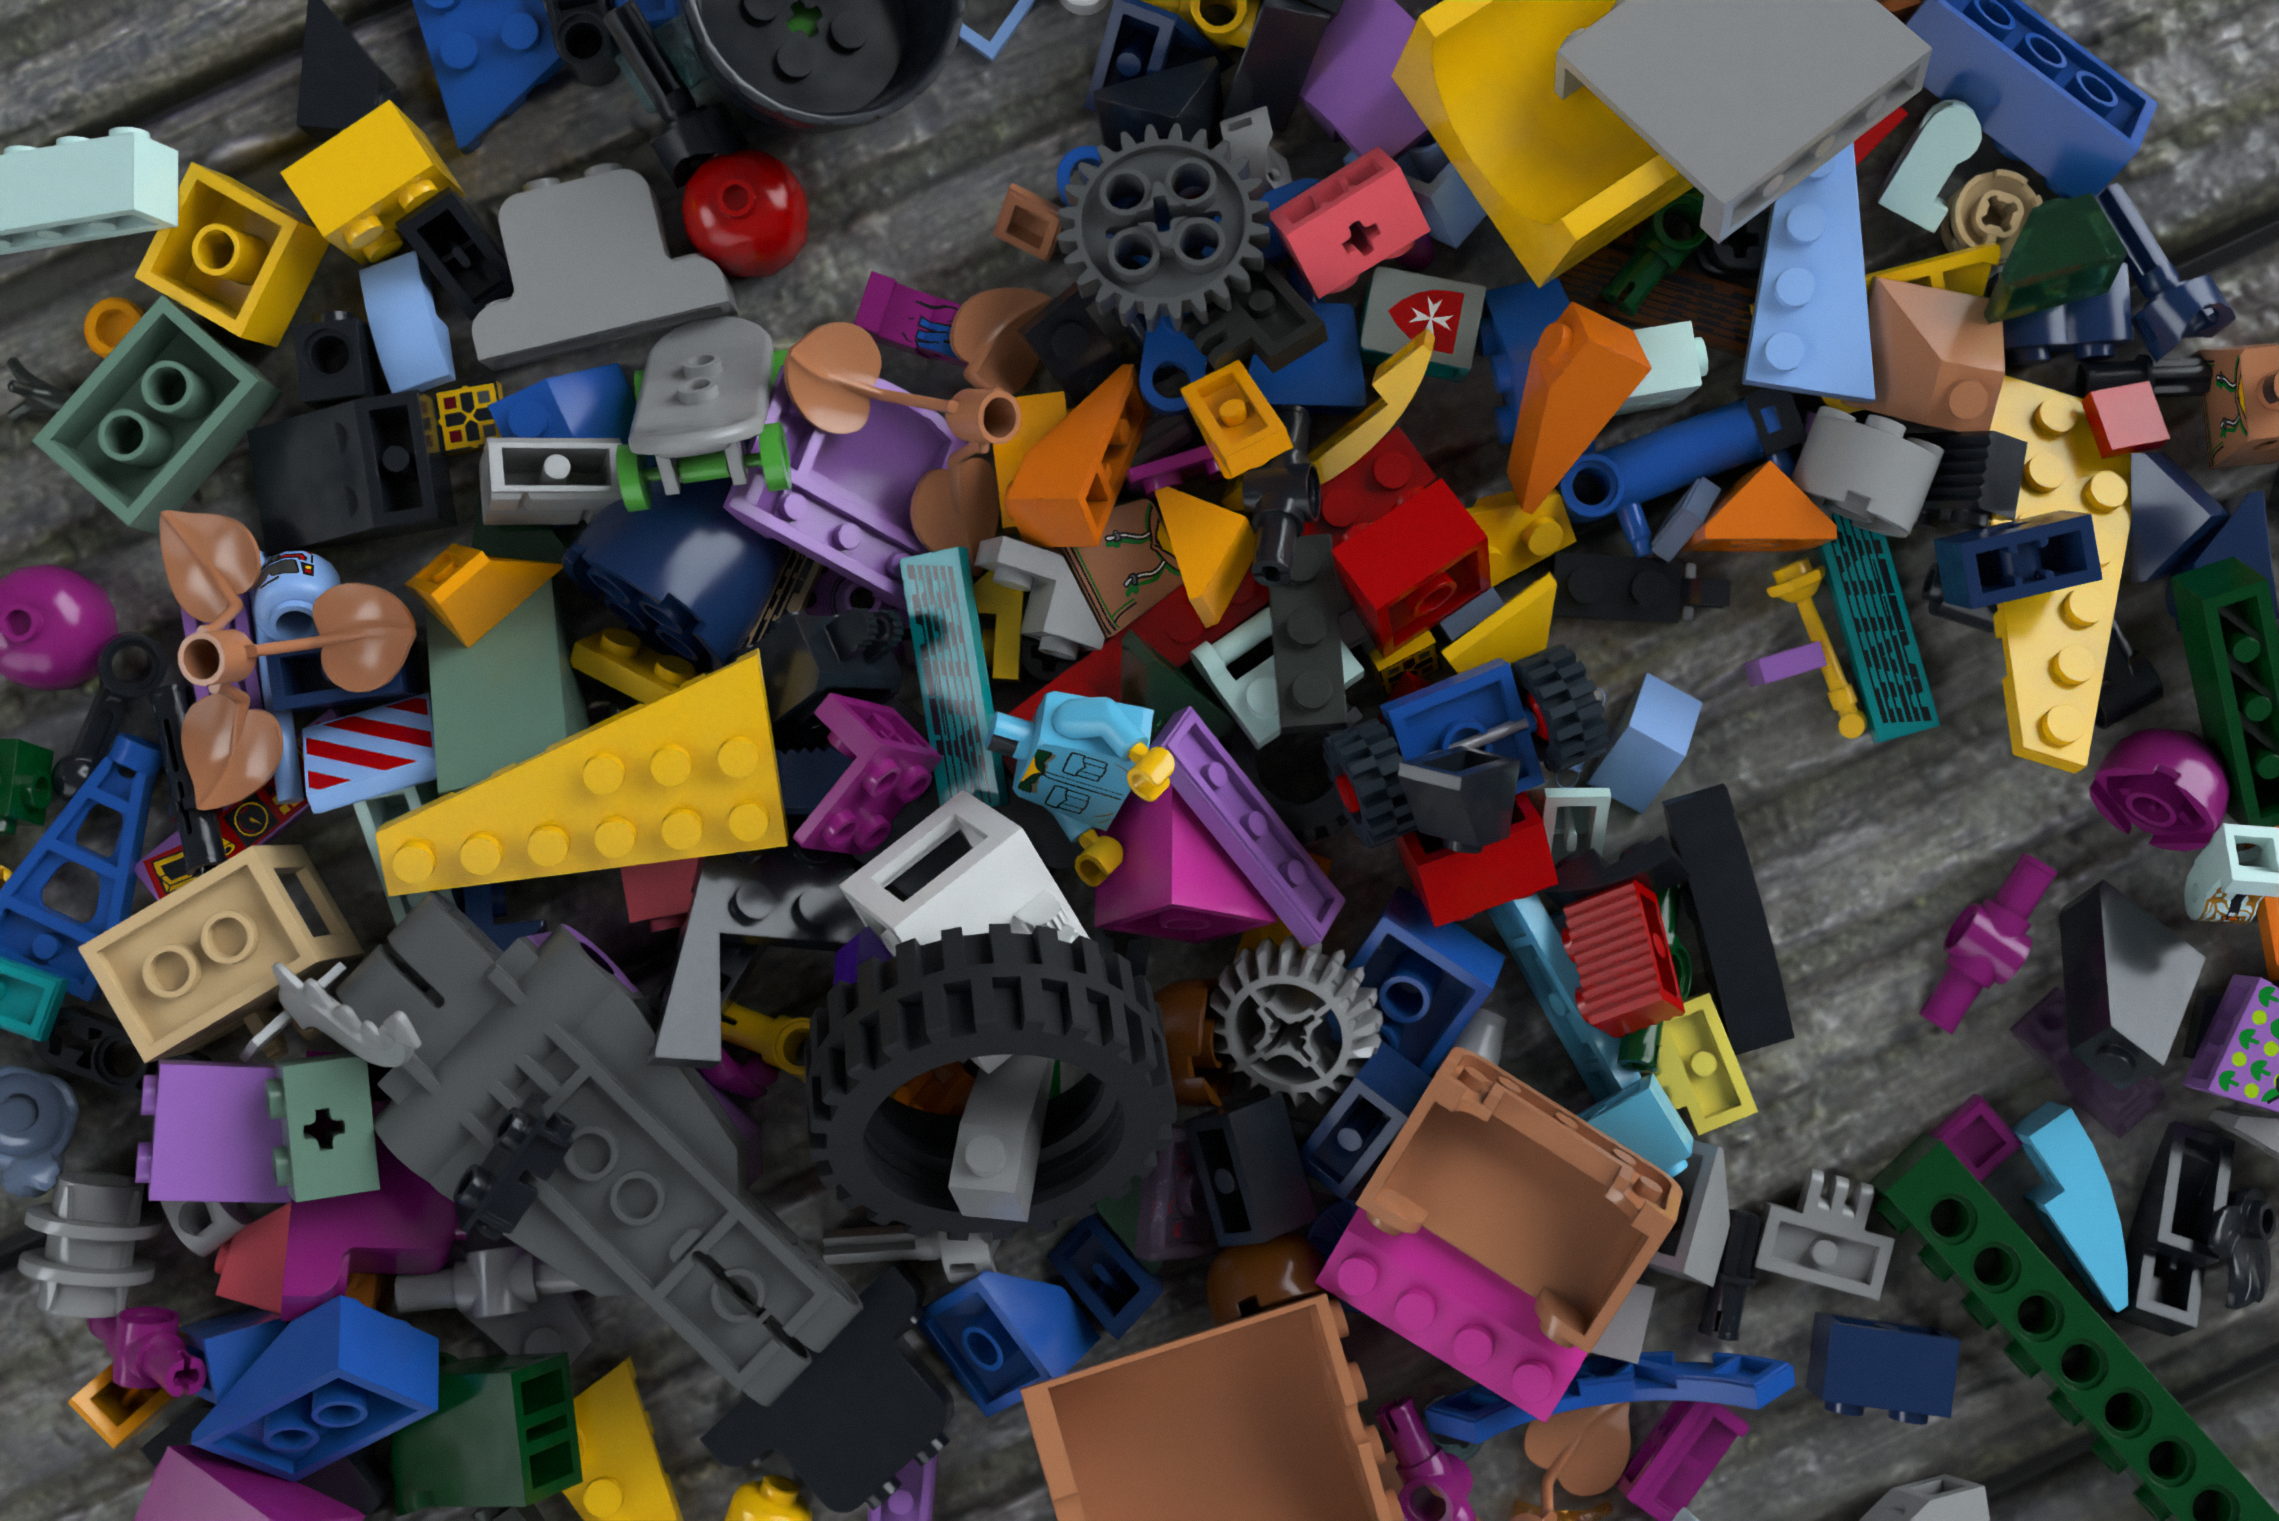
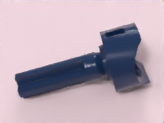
M2115 183L2108 186L2088 205L2123 262L2128 263V270L2135 279L2138 288L2144 297L2149 300L2143 306L2144 309L2133 317L2132 326L2156 363L2177 346L2182 338H2212L2236 319L2231 307L2210 274L2202 275L2192 280L2180 281L2178 272L2167 259L2121 185Z

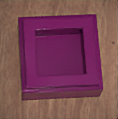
M1973 1094L1928 1134L1942 1140L1979 1182L2023 1145L1988 1103L1977 1094Z

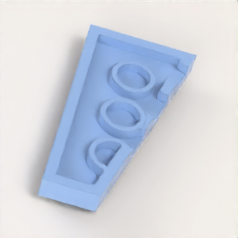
M1854 142L1771 204L1741 384L1871 404L1875 401Z

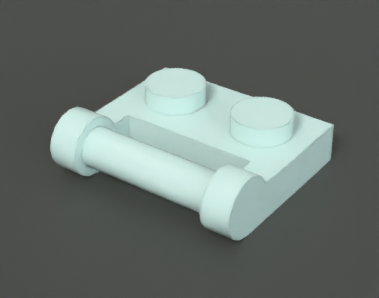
M1270 606L1212 645L1205 641L1189 652L1196 669L1257 750L1280 735L1274 655L1236 681L1226 666L1272 635ZM1341 640L1346 690L1363 678L1364 668Z

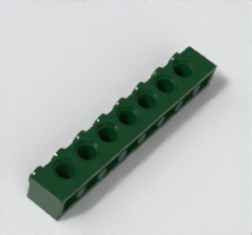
M1922 1133L1867 1183L1873 1185L1874 1193L1881 1199L1873 1206L1877 1213L1899 1235L1909 1230L1924 1247L1916 1254L1921 1262L1941 1282L1945 1283L1950 1278L1955 1281L1966 1294L1960 1301L1965 1311L1986 1331H1989L1993 1326L2000 1331L2009 1341V1344L2003 1349L2005 1355L2029 1379L2038 1374L2053 1390L2046 1397L2049 1404L2071 1426L2076 1427L2082 1422L2096 1438L2089 1445L2090 1449L2117 1476L2124 1470L2139 1486L2132 1493L2133 1497L2156 1521H2165L2167 1518L2170 1521H2279V1514L1942 1140ZM1950 1199L1953 1205V1217L1950 1223L1942 1229L1934 1230L1930 1220L1932 1209L1938 1202ZM1993 1247L1996 1253V1263L1993 1270L1983 1277H1977L1974 1271V1262L1977 1255L1982 1250ZM2037 1296L2039 1310L2036 1317L2031 1322L2020 1325L2018 1321L2019 1306L2028 1297ZM2080 1344L2082 1357L2079 1364L2073 1370L2063 1372L2061 1360L2064 1352L2069 1347ZM2123 1392L2125 1399L2123 1410L2115 1418L2106 1420L2105 1407L2108 1400L2115 1394ZM2166 1441L2167 1455L2159 1465L2150 1467L2149 1454L2158 1443ZM2210 1490V1502L2203 1512L2193 1515L2192 1506L2195 1498L2201 1492Z

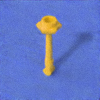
M1804 558L1772 571L1776 583L1771 584L1766 588V591L1772 598L1778 597L1787 602L1796 603L1811 643L1820 641L1827 666L1820 668L1829 688L1827 695L1833 710H1837L1841 718L1838 724L1839 731L1847 738H1857L1866 729L1868 719L1865 713L1858 710L1856 706L1858 699L1852 684L1847 683L1812 599V596L1818 591L1821 580L1825 576V567L1821 565L1812 568L1809 558Z

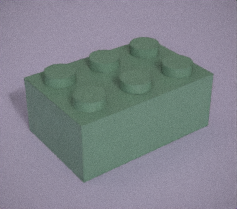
M161 295L35 436L32 442L126 525L158 535L160 532V512L165 510L179 511L246 436L247 430H251L283 392L189 309Z

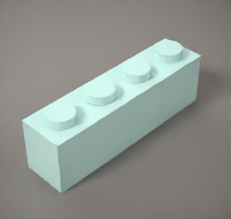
M115 127L110 129L109 136L89 139L78 136H65L56 139V145L42 148L23 145L8 146L4 148V154L0 155V255L178 227V151L150 139V133L146 130L134 127Z

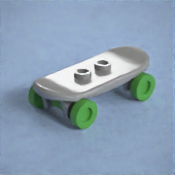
M715 316L690 321L674 328L661 337L650 350L645 369L635 371L634 386L637 404L628 444L618 445L616 450L618 480L622 498L628 512L651 509L652 481L662 480L666 495L680 494V483L686 484L731 477L733 486L747 484L749 468L757 466L763 467L769 492L791 489L790 459L781 422L765 424L769 409L770 392L781 366L784 365L788 349L773 351L772 339L769 333L760 325L744 318L732 316ZM759 435L760 452L747 454L744 440ZM646 455H655L658 467L648 468Z

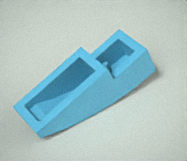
M2048 1101L2010 1127L2012 1132L2023 1143L2020 1146L2021 1150L2043 1180L2040 1185L2023 1195V1197L2093 1300L2118 1313L2128 1306V1266L2122 1225L2111 1186L2096 1150L2072 1108Z

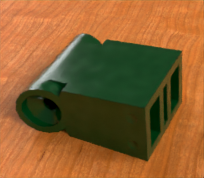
M439 1351L438 1411L389 1435L397 1517L434 1505V1507H527L583 1482L568 1352L470 1357L459 1360L454 1355Z

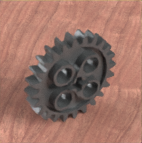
M1174 123L1168 139H1159L1154 126L1149 124L1145 130V141L1138 144L1124 131L1120 133L1121 151L1115 154L1108 147L1100 144L1097 147L1101 163L1098 168L1083 162L1078 165L1080 178L1085 186L1066 184L1064 188L1067 202L1072 207L1058 209L1057 214L1061 228L1066 230L1057 234L1061 253L1069 254L1063 259L1069 277L1080 276L1076 283L1082 298L1097 293L1095 301L1098 313L1102 316L1111 311L1116 305H1119L1122 326L1127 327L1138 313L1145 315L1148 332L1155 331L1161 316H1169L1175 331H1182L1184 314L1193 312L1203 325L1207 324L1208 312L1206 305L1214 302L1228 312L1232 309L1228 289L1231 287L1240 292L1248 293L1251 290L1250 277L1245 270L1262 271L1264 268L1263 253L1257 248L1268 247L1271 241L1269 227L1263 225L1270 221L1269 202L1260 200L1264 196L1261 178L1248 179L1250 176L1249 159L1246 156L1230 163L1231 148L1229 141L1224 140L1212 150H1209L1205 129L1201 128L1192 140L1188 142L1183 141L1180 124ZM1191 186L1207 190L1201 197L1195 199H1184L1178 196L1182 190ZM1127 196L1142 199L1137 206L1130 209L1114 207L1118 200ZM1215 216H1219L1222 218L1221 221L1218 223L1213 221V219L1215 218ZM1170 224V230L1158 232V225ZM1111 232L1116 234L1112 239L1107 238V235ZM1200 245L1210 246L1216 250L1210 257L1202 260L1186 256L1187 252L1192 248ZM1135 255L1151 259L1148 264L1137 270H1128L1121 267L1126 259Z

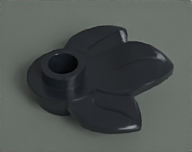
M2245 1186L2240 1191H2228L2227 1204L2218 1211L2208 1241V1248L2217 1256L2226 1257L2228 1291L2225 1306L2229 1309L2244 1308L2253 1302L2260 1303L2270 1283L2271 1254L2268 1240L2272 1238L2275 1232L2276 1210L2274 1205L2268 1202L2264 1191L2259 1187Z

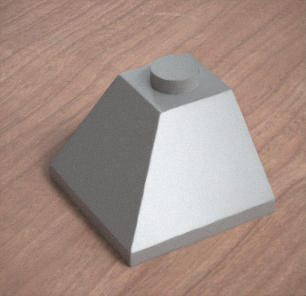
M1693 1140L1692 1155L1685 1159L1688 1166L1681 1173L1673 1177L1683 1191L1676 1223L1646 1268L1713 1287L1730 1228L1724 1150L1716 1145Z

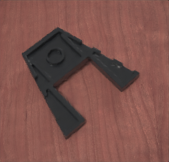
M786 816L789 833L788 846L699 857L690 891L693 895L686 922L680 929L676 945L678 953L670 983L665 987L658 1014L661 1018L654 1045L649 1049L647 1065L713 1069L721 1062L720 942L838 952L852 938L866 928L839 887L842 882L855 873L850 854L802 848L793 838L807 818Z

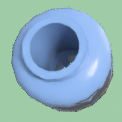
M285 551L270 557L261 566L260 577L254 589L253 610L257 625L264 634L276 641L320 635L313 620V605L316 599L326 590L341 584L339 573L326 559L305 551Z

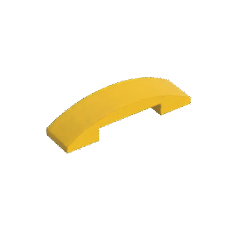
M1428 328L1376 367L1371 385L1380 394V397L1307 453V456L1317 468L1320 485L1334 478L1364 456L1382 439L1403 414L1425 375L1432 355L1435 337ZM1244 473L1229 482L1221 502L1230 511L1244 510L1242 491Z

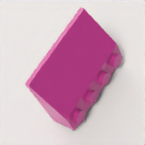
M1358 1207L1316 1279L1315 1284L1546 1424L1581 1367L1587 1353L1575 1345L1573 1348H1565L1550 1340L1539 1328L1541 1320L1534 1311V1304L1536 1302L1534 1297L1436 1234L1421 1226L1419 1231L1414 1234L1401 1232L1399 1236L1389 1235L1375 1227L1367 1219V1211Z

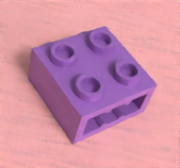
M159 1059L157 1075H144L141 1115L154 1116L152 1142H138L135 1183H148L149 1201L291 1203L287 1186L276 1187L272 1168L271 1149L274 1146L283 1145L280 1119L269 1120L265 1099V1079L276 1078L275 1063L247 1062L245 1064L244 1062Z

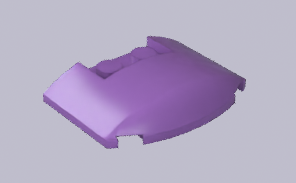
M782 365L770 392L769 409L765 424L781 422L789 452L792 487L789 490L769 492L763 467H750L749 473H747V484L736 486L732 484L723 508L741 523L766 539L774 538L872 591L871 597L908 612L899 559L930 552L919 541L913 530L910 514L913 493L918 481L927 471L934 468L948 469L947 461L949 455L967 445L968 442L957 438L949 428L946 419L934 410L883 402L871 398L868 420L859 431L848 434H832L821 431L807 422L793 405L786 390L784 365ZM879 377L873 385L881 389L909 393ZM759 435L751 438L746 450L747 454L760 452Z

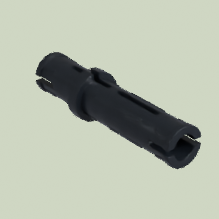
M172 684L151 691L149 699L155 715L162 757L171 790L172 803L168 806L170 822L177 825L180 833L186 874L199 877L228 860L218 819L223 813V808L198 810L196 808L194 785L187 769L181 746L182 724L185 714L193 705L192 689L184 684Z

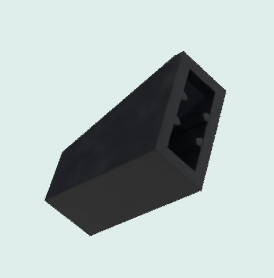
M2103 879L2063 906L2059 915L2068 1047L2070 1053L2122 1091L2164 1067L2206 957Z

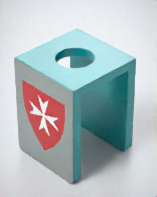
M1382 266L1377 267L1373 272L1372 282L1368 284L1358 331L1362 364L1373 367L1379 366L1428 328L1434 335L1435 342L1424 376L1461 383L1471 370L1486 286Z

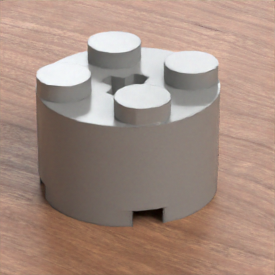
M1820 406L1790 480L1826 516L1831 518L1832 514L1836 513L1852 519V526L1882 535L1906 538L1908 534L1910 535L1913 526L1917 522L1944 454V449L1917 438L1903 439L1906 427L1894 420L1869 414L1863 425L1856 423V418L1846 412L1827 406Z

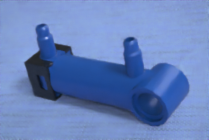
M1762 388L1745 394L1736 401L1593 454L1581 455L1555 486V489L1560 493L1567 515L1572 523L1580 525L1593 523L1600 518L1617 513L1627 543L1631 544L1635 557L1642 558L1653 554V551H1651L1653 546L1651 545L1652 541L1650 538L1651 531L1640 505L1641 503L1692 485L1697 478L1701 479L1702 476L1708 479L1766 459V462L1771 460L1791 479L1796 465L1790 450L1804 443L1807 433L1791 392ZM1576 475H1591L1598 481L1601 486L1602 495L1597 505L1583 504L1576 498L1572 487Z

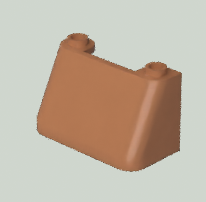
M1454 1047L1436 1072L1355 1204L1367 1211L1366 1217L1375 1227L1389 1235L1399 1236L1401 1232L1414 1234L1419 1231L1421 1226L1436 1234L1536 1299L1534 1311L1541 1320L1539 1328L1550 1340L1565 1348H1573L1575 1345L1582 1351L1590 1354L1676 1223L1683 1191L1669 1174L1486 1058L1468 1049Z

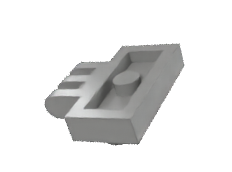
M1809 1168L1804 1178L1796 1210L1765 1201L1752 1266L1879 1301L1895 1238L1887 1234L1865 1229L1874 1195L1873 1185L1858 1182L1855 1186L1850 1205H1846L1849 1179L1834 1175L1830 1180L1826 1198L1824 1199L1820 1197L1824 1184V1172Z

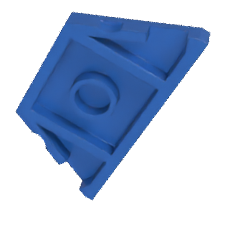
M412 0L457 147L464 155L474 152L482 144L478 140L503 115L512 116L528 100V96L535 86L546 83L565 65L554 46L550 21L543 0Z

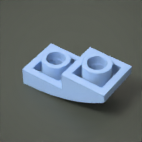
M414 250L359 270L362 294L372 337L391 393L417 389L423 392L456 380L448 326L436 315L429 267Z

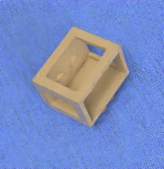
M302 844L250 846L78 947L144 1063L201 1050L244 1024L247 1025L253 1037L256 1036L274 1020L269 1009L281 1003L278 995L280 986L271 967L276 962L285 965L304 983L309 978L318 981L339 961L346 965L365 954ZM296 873L331 935L313 937L277 874ZM295 1020L292 1022L296 1031L306 1041H311L323 1033L315 1027L302 1030ZM282 1032L262 1049L263 1053L271 1061H277L289 1053V1048Z

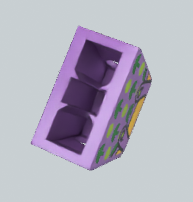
M2233 974L2182 1084L2198 1091L2279 1113V988L2261 977Z

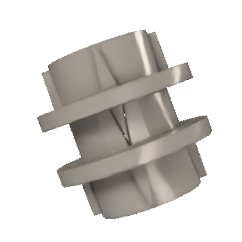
M89 1171L59 1173L54 1187L52 1203L33 1205L26 1210L24 1224L33 1230L47 1234L46 1246L23 1251L19 1256L17 1268L24 1275L40 1280L36 1305L40 1310L68 1317H115L127 1307L130 1286L142 1285L153 1281L157 1263L150 1258L135 1254L136 1241L160 1236L164 1219L155 1213L141 1210L145 1183H135V1177L115 1173Z

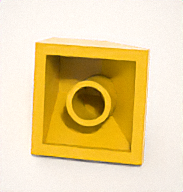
M1548 571L1504 603V606L1475 625L1473 629L1458 640L1446 645L1441 653L1455 671L1460 674L1497 658H1501L1510 664L1545 650L1557 588L1556 579Z

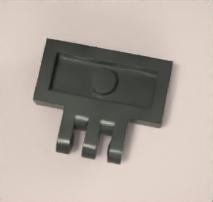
M1264 256V268L1262 271L1245 270L1250 277L1251 290L1248 293L1240 292L1231 287L1228 289L1231 299V310L1227 312L1214 302L1206 305L1208 323L1204 325L1195 317L1193 312L1184 317L1182 332L1188 339L1194 340V346L1203 356H1208V362L1216 371L1238 359L1242 362L1256 354L1274 374L1328 341L1326 325Z

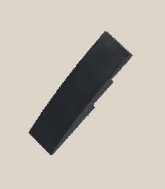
M1722 783L1662 801L1671 846L1679 854L1691 877L1680 882L1686 914L1694 923L1705 977L1714 990L1719 1016L1734 1054L1739 1055L1795 1038L1765 912L1728 788Z

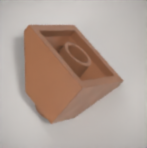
M1873 276L1867 305L1875 401L1871 404L1842 400L1841 403L1932 427L1959 432L1990 431L2005 375L2002 301Z

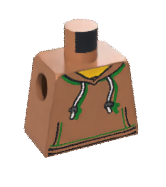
M2262 343L2196 351V357L2205 359L2208 365L2212 367L2210 391L2201 396L2209 470L2277 462L2279 460V343Z
M1149 498L1113 507L1098 547H1046L1048 551L1063 555L1105 639L1120 632L1184 583L1164 519L1161 520L1153 502Z

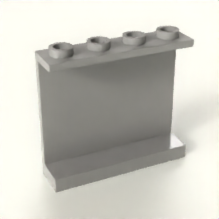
M1617 0L1609 13L1587 29L1579 28L1563 41L1556 52L1554 92L1564 100L1585 85L1704 195L1700 228L1719 244L1920 92L1932 47L1877 0Z

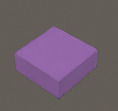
M1820 641L1744 663L1751 687L1827 666Z

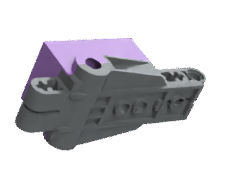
M430 891L387 936L395 950L386 945L379 944L336 989L342 1003L352 1007L362 1023L368 1020L379 1028L381 1025H384L383 1021L396 1010L404 1012L410 1019L422 1044L419 1048L415 1049L409 1063L400 1067H393L378 1082L377 1085L392 1100L373 1119L376 1133L386 1147L403 1164L455 1203L453 1195L459 1180L471 1165L477 1164L480 1166L495 1145L493 1143V1136L504 1115L513 1107L520 1109L531 1092L538 1095L547 1120L553 1112H558L576 1124L577 1127L571 1135L575 1142L547 1182L526 1170L522 1173L520 1179L536 1187L539 1193L511 1234L503 1233V1235L595 1296L639 1295L738 1392L742 1390L759 1404L766 1407L771 1406L812 1363V1357L806 1347L817 1353L822 1352L861 1312L863 1304L852 1288L749 1189L763 1174L762 1128L721 1089L715 1088L699 1068L647 1065L649 1049L654 1045L660 1018L650 1007L643 994L628 980L616 964L581 933L568 925L560 924L551 932L518 937L503 952L453 903L440 894Z

